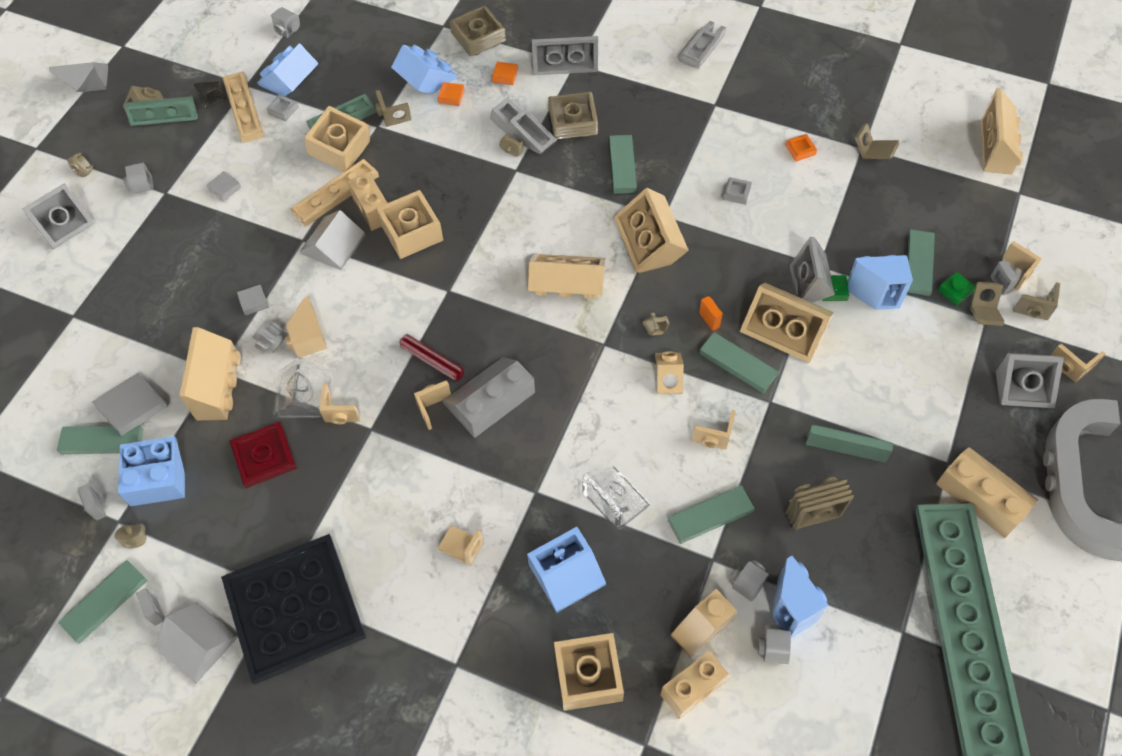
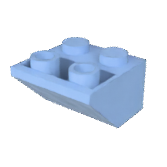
M300 43L294 48L288 46L273 59V63L270 66L268 65L260 72L262 78L257 84L278 95L286 96L317 66L318 62Z
M402 45L391 67L417 91L433 94L441 89L443 82L450 83L457 77V74L451 70L452 66L443 60H439L437 53L430 49L424 51L416 45L412 47Z
M907 255L864 256L856 258L847 280L849 293L875 310L900 309L913 282Z
M175 436L120 444L118 494L130 507L185 498V472Z
M578 527L571 529L527 554L529 567L556 613L606 585L595 556Z
M793 556L787 558L778 576L772 617L776 623L782 626L783 630L791 631V638L817 623L828 606L824 592L818 586L815 587L808 578L809 574L805 566L801 562H797Z

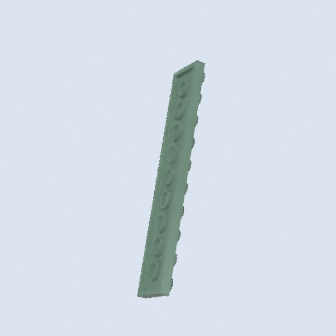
M974 504L917 505L915 513L963 756H1030Z

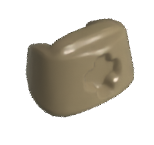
M508 133L500 140L499 146L506 153L517 157L522 152L524 142L522 140L519 142L510 137Z
M82 153L73 154L67 160L72 171L80 177H86L93 169V165H90L82 156Z
M650 313L651 318H647L642 322L650 336L664 334L669 327L668 317H656L655 313Z
M143 524L121 526L115 533V539L125 548L140 547L145 544L147 539L145 526Z

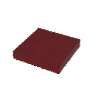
M280 421L229 440L245 488L297 469Z

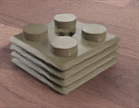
M482 6L449 21L451 33L469 56L478 55L482 51L496 47L506 41L505 28L486 6Z
M592 92L548 97L552 131L556 139L579 136L588 137L598 134V120Z
M830 477L823 480L819 486L811 487L810 484H805L794 490L795 495L789 500L790 504L785 512L788 515L787 519L791 520L789 524L793 525L791 529L798 530L840 518L854 497L851 494L852 490L848 489L850 485L846 484L847 480H837L836 477Z

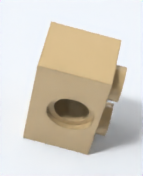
M370 172L349 180L348 184L354 202L370 230L373 231L381 227L376 208L387 204V201Z
M709 650L665 684L660 695L675 715L681 719L726 682L729 673Z

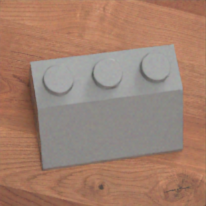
M598 36L532 40L534 75L598 72Z
M502 357L445 398L443 404L470 434L476 438L535 393L534 377L517 360Z

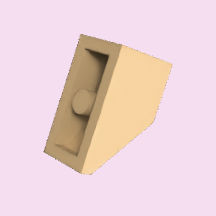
M309 296L305 297L286 324L289 335L284 336L289 351L294 349L298 358L327 349Z
M715 589L688 614L671 634V637L691 658L733 621L737 610Z

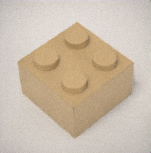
M328 106L304 137L307 154L345 172L353 166L369 144V126L348 114Z
M420 190L376 208L381 227L400 259L443 241L440 222Z
M613 633L554 642L564 711L623 702L624 690Z

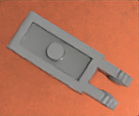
M709 21L682 52L680 61L700 68L724 37L726 27L721 26L716 33H713L715 23Z

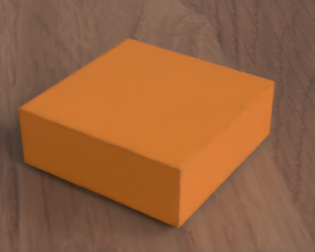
M497 61L492 81L494 83L514 85L518 73V64Z
M443 82L438 95V103L460 106L465 91L464 84Z
M807 134L786 140L785 146L796 162L815 156L817 153V148Z
M707 296L701 299L699 314L712 331L720 328L723 313L711 297Z

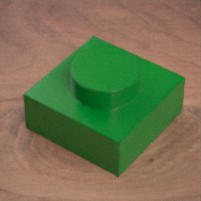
M956 272L940 285L938 291L957 306L974 292L975 286Z
M831 275L835 295L822 300L848 301L850 295L846 275Z

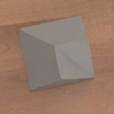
M90 62L49 67V71L77 92L106 90L108 64Z

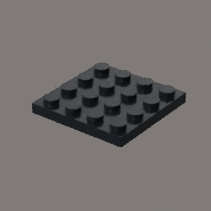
M330 534L221 576L249 677L254 685L367 638Z

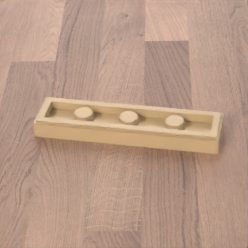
M244 72L222 77L242 142L246 143L263 138V130Z
M362 159L291 207L290 210L306 227L352 195L348 184L349 180L370 172L375 180L379 177L378 171L365 159Z

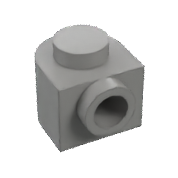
M283 7L271 14L273 28L278 35L288 38L300 27L299 16Z
M144 162L125 167L126 177H123L128 191L131 190L133 194L153 190V178Z
M751 560L744 568L739 566L731 577V581L734 582L732 589L752 602L766 584L769 574L765 572L766 569L760 563Z
M766 625L763 637L758 639V655L763 656L764 662L789 664L791 631L783 630V627L779 625Z

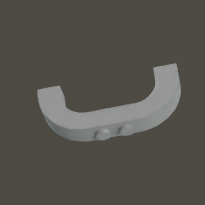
M1091 399L1073 405L1051 428L1047 436L1043 455V464L1047 466L1045 488L1049 491L1050 506L1054 519L1070 541L1094 556L1122 561V524L1100 518L1089 508L1085 501L1078 445L1080 435H1111L1120 425L1118 401Z

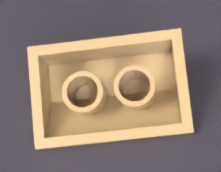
M996 88L981 120L984 172L1012 175L1016 166L1021 164L1023 153L1019 149L1021 143V134H1018L1020 117H1017V107L1001 88Z
M649 188L644 189L614 216L634 268L638 273L672 265L689 251L665 196Z
M533 254L529 261L528 291H534L535 295L541 296L548 295V292L558 293V296L561 297L583 294V298L595 299L597 295L602 296L606 258Z
M763 283L756 292L740 332L810 363L834 312L770 284Z
M193 327L179 396L196 421L227 420L228 413L233 408L232 390L237 385L235 372L236 366L240 365L241 355L231 340L199 327Z
M970 447L957 457L936 483V485L959 503H973L976 516L1004 538L1015 529L1038 501L1036 497Z

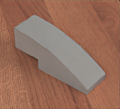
M508 97L492 109L490 119L506 134L509 133L510 137L519 142L522 140L525 147L538 154H542L557 140L526 108L521 111Z

